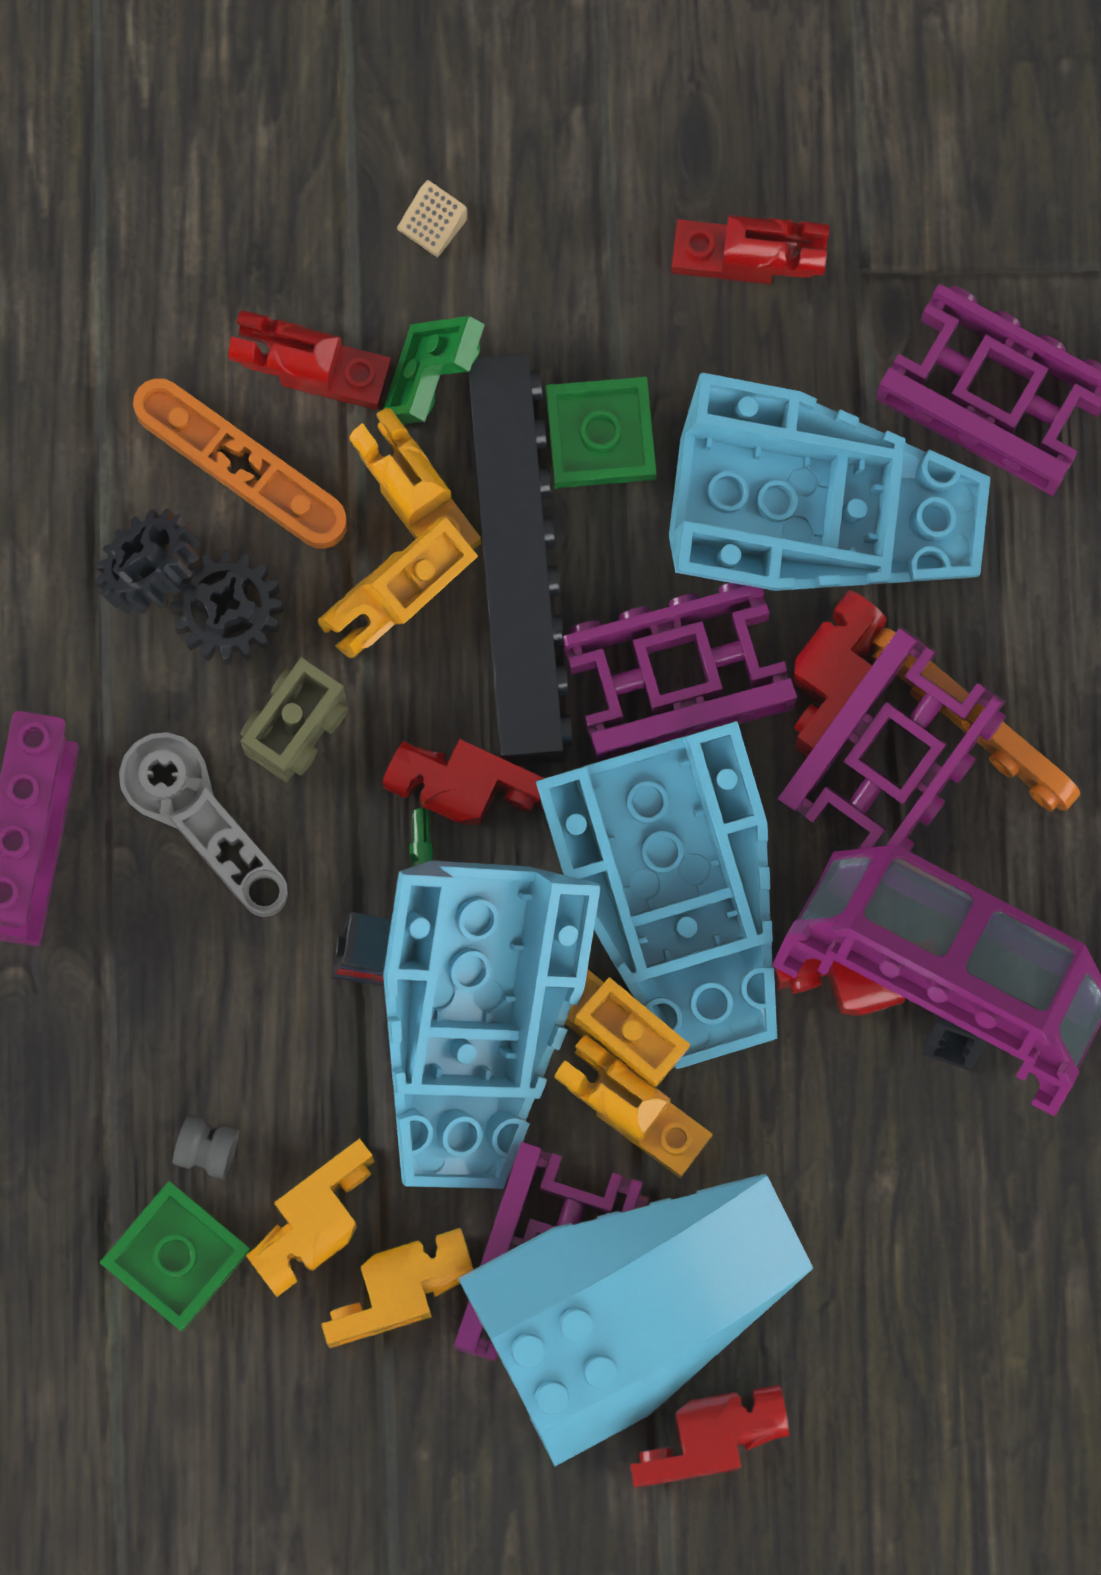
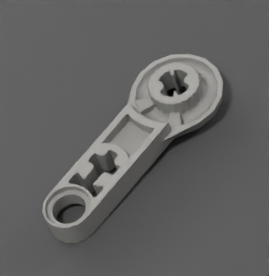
M168 732L149 734L135 742L124 755L119 770L121 790L128 803L143 815L177 828L251 913L267 917L280 912L288 898L286 881L282 874L214 798L206 763L197 747L184 737ZM159 764L165 769L173 765L178 771L172 773L173 780H176L174 784L167 787L161 782L153 786L149 782V779L154 778L153 771H150L153 766ZM224 841L231 846L236 845L238 842L243 845L239 851L240 857L249 868L255 860L262 865L250 871L240 885H237L233 880L241 876V871L230 860L223 864L218 862L222 855L219 845ZM260 878L272 879L277 883L280 890L278 899L269 906L257 905L249 896L251 885Z

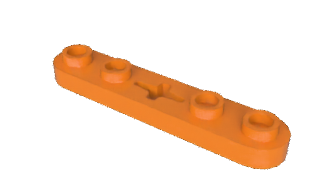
M154 378L144 382L137 389L134 395L133 407L138 421L145 429L305 544L318 549H326L335 546L343 539L347 531V516L343 506L336 498L175 383L167 379ZM224 449L229 454L239 458L245 452L250 454L249 464L261 476L259 481L255 479L253 474L242 469L238 470L235 474L231 473L232 466L230 460L219 450Z
M883 628L873 640L872 651L874 654L870 658L873 664L896 632ZM911 655L897 675L912 687L910 694L919 703L927 692L905 677L917 660ZM932 661L922 673L962 703L970 694ZM978 703L967 719H963L945 705L939 711L967 733L985 707ZM1004 722L989 741L983 737L978 739L977 743L991 754L989 760L992 765L1005 776L1013 778L1016 775L1031 788L1028 791L1030 796L1044 809L1050 812L1055 808L1067 811L1080 796V790L1064 772Z

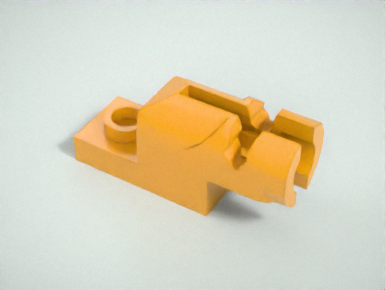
M385 408L376 413L380 420V423L377 425L378 429L391 446L393 456L390 454L385 457L381 456L376 440L363 423L353 430L349 436L350 442L379 482L381 494L415 539L441 517H447L472 549L482 544L481 537L452 500L451 490L433 468L424 452L409 435L407 429L391 408Z
M441 517L406 549L394 552L376 570L361 580L342 600H339L318 619L319 626L324 633H328L331 629L337 633L356 617L364 614V618L368 622L367 625L353 629L335 645L347 657L355 658L363 649L374 644L392 626L406 623L473 562L478 555L448 518Z
M587 969L585 988L578 1005H572L565 1024L581 1037L587 1035L656 1088L689 1050L691 1044L610 977L603 982Z
M584 1035L575 1046L577 1049L575 1055L598 1073L596 1081L594 1083L588 1082L587 1077L566 1060L559 1067L554 1078L566 1086L572 1094L594 1109L598 1118L672 1173L682 1178L713 1134L670 1103L671 1098L651 1086L633 1069L617 1057H614L593 1039Z
M360 1138L274 1202L288 1223L282 1228L277 1224L258 1246L246 1256L276 1297L297 1282L296 1276L291 1270L292 1259L303 1262L307 1269L313 1271L349 1244L357 1225L334 1192L342 1187L347 1193L371 1175L367 1167L374 1163V1159Z
M461 1228L436 1235L438 1249L435 1258H430L424 1252V1247L418 1240L376 1253L361 1266V1271L373 1308L363 1311L361 1303H355L331 1311L332 1320L321 1324L329 1348L331 1349L432 1317L425 1294L433 1292L436 1297L460 1284L458 1278L473 1270Z

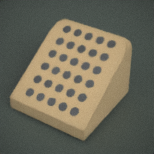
M426 180L399 223L397 230L438 258L468 220L467 208L437 185Z

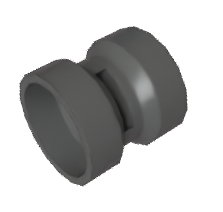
M188 1114L176 1143L173 1165L186 1169L194 1166L203 1167L209 1176L224 1180L235 1155L240 1130L226 1125L216 1129L208 1126L204 1118Z

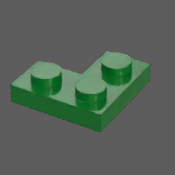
M471 316L411 324L383 409L391 408L402 424L425 422L435 403V389L440 375L470 371L471 365L477 359L480 351L479 341L485 324Z

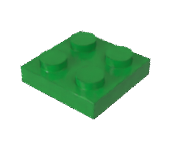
M647 377L546 385L554 488L656 480Z
M168 1181L99 1263L178 1330L183 1332L245 1259L251 1249Z

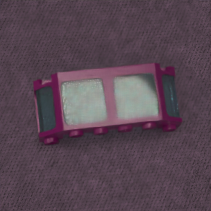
M898 845L833 852L819 882L798 919L792 924L772 964L773 967L795 978L807 959L821 960L822 962L817 971L824 975H827L835 960L1023 1060L1016 1077L1025 1081L1030 1072L1037 1077L1040 1087L1031 1104L1054 1117L1073 1087L1083 1059L1101 1025V974L1085 944Z

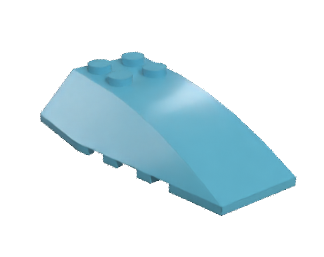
M707 373L699 375L680 438L669 529L675 573L774 591L973 578L980 575L990 486L989 476L932 450L922 451L905 443V438L890 431L883 433L858 422L859 417L841 409L838 412L816 403V398L801 391Z
M738 722L687 735L535 781L563 875L594 882L601 886L594 931L629 991L636 1000L691 1044L689 1050L674 1067L680 1069L777 1039L775 980L771 943L773 936L769 899L770 870L767 855L768 826Z
M428 861L399 871L383 978L401 1178L405 1186L504 1189L520 1144L523 1142L529 1127L526 1119L534 1099H540L547 1082L544 1074L554 1049L560 1050L567 1033L564 1024L572 1005H578L585 988L601 888L599 884L528 866Z
M766 1174L696 1191L697 1194L673 1200L667 1198L650 1203L649 1206L622 1213L616 1211L597 1216L595 1220L575 1225L569 1223L553 1227L458 1278L478 1319L488 1333L530 1415V1420L554 1466L652 1414L813 1269Z

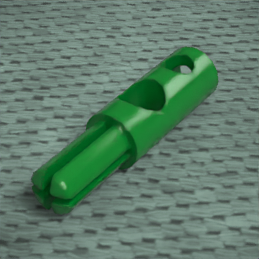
M416 808L411 811V867L433 860V843H430L429 810L425 808Z

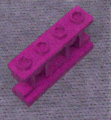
M938 284L931 301L923 311L921 322L939 331L940 334L921 365L898 353L892 367H889L879 384L876 400L1053 497L1078 452L1056 440L1075 406L1097 418L1101 414V364L1091 359H1084L1082 361L1065 352L1066 348L1062 343L1050 336L1039 335L1038 337L1021 328V323L1015 317L1006 312L997 310L993 313L977 304L976 298L962 288L952 286L949 289L944 285ZM958 324L984 337L972 359L947 346ZM986 358L1029 380L1011 414L968 392ZM936 364L961 377L951 394L950 400L924 386ZM1047 372L1074 386L1062 408L1036 395ZM1025 412L1051 426L1039 448L1013 435Z
M727 583L718 588V594L699 598L697 593L682 595L669 601V607L652 612L649 611L648 607L634 608L622 613L619 616V621L600 626L599 621L596 620L580 623L570 629V634L562 637V648L568 661L570 674L573 675L596 668L608 709L585 716V725L590 736V745L596 763L736 721L740 725L794 710L797 696L791 678L788 679L785 661L759 668L748 632V626L766 622L769 619L770 612L767 603L765 604L763 588ZM732 613L731 623L737 641L710 648L702 621ZM633 640L632 649L638 668L611 676L604 650L601 648ZM694 641L707 683L660 695L648 654ZM743 661L751 688L760 686L713 699L722 696L723 690L717 668ZM644 688L651 713L655 716L619 725L623 723V715L617 695Z
M899 628L778 799L792 810L802 813L812 823L817 822L829 803L870 832L859 847V849L877 847V843L888 829L866 813L881 791L884 790L900 803L906 804L915 790L919 789L923 792V795L886 845H898L910 852L915 843L908 839L909 835L919 822L928 826L945 803V800L938 795L950 779L958 784L976 760L969 752L980 737L989 741L1007 717L999 711L1006 701L989 691L981 683L976 684L963 703L922 674L937 652L926 646L906 629ZM912 655L917 660L905 677L927 693L910 716L890 702L884 704L876 717L870 714L871 710ZM979 703L985 707L942 766L937 760L948 746V743L928 730L927 727L943 705L963 719H967ZM890 718L931 747L903 787L862 759ZM852 741L856 745L844 762L866 778L850 800L828 786L824 788L814 802L809 797L848 742Z
M15 711L12 715L0 775V941L41 947L80 749L78 742L66 741L64 736L66 723L63 718L23 711Z
M521 1142L480 1266L554 1227L530 1219L524 1239L515 1237L537 1168L545 1171L540 1192L565 1200L556 1227L569 1223L573 1225L579 1224L585 1207L606 1214L611 1213L617 1194L626 1197L622 1212L646 1207L649 1197L640 1195L643 1182L636 1179L629 1180L621 1175L612 1173L604 1198L555 1182L562 1156L543 1152L539 1147ZM469 1301L456 1338L455 1350L496 1362L498 1353L491 1340L481 1339L484 1327Z

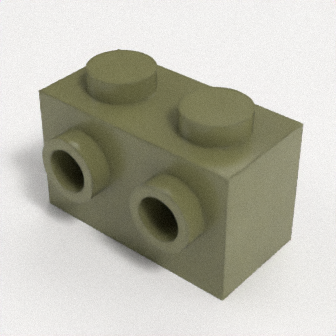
M302 657L292 670L287 668L282 672L272 687L271 694L273 696L262 712L257 709L249 717L241 731L243 738L240 741L244 754L286 783H288L295 772L300 776L305 773L318 753V750L314 748L316 742L324 731L332 734L343 721L348 711V708L344 706L347 701L344 686Z

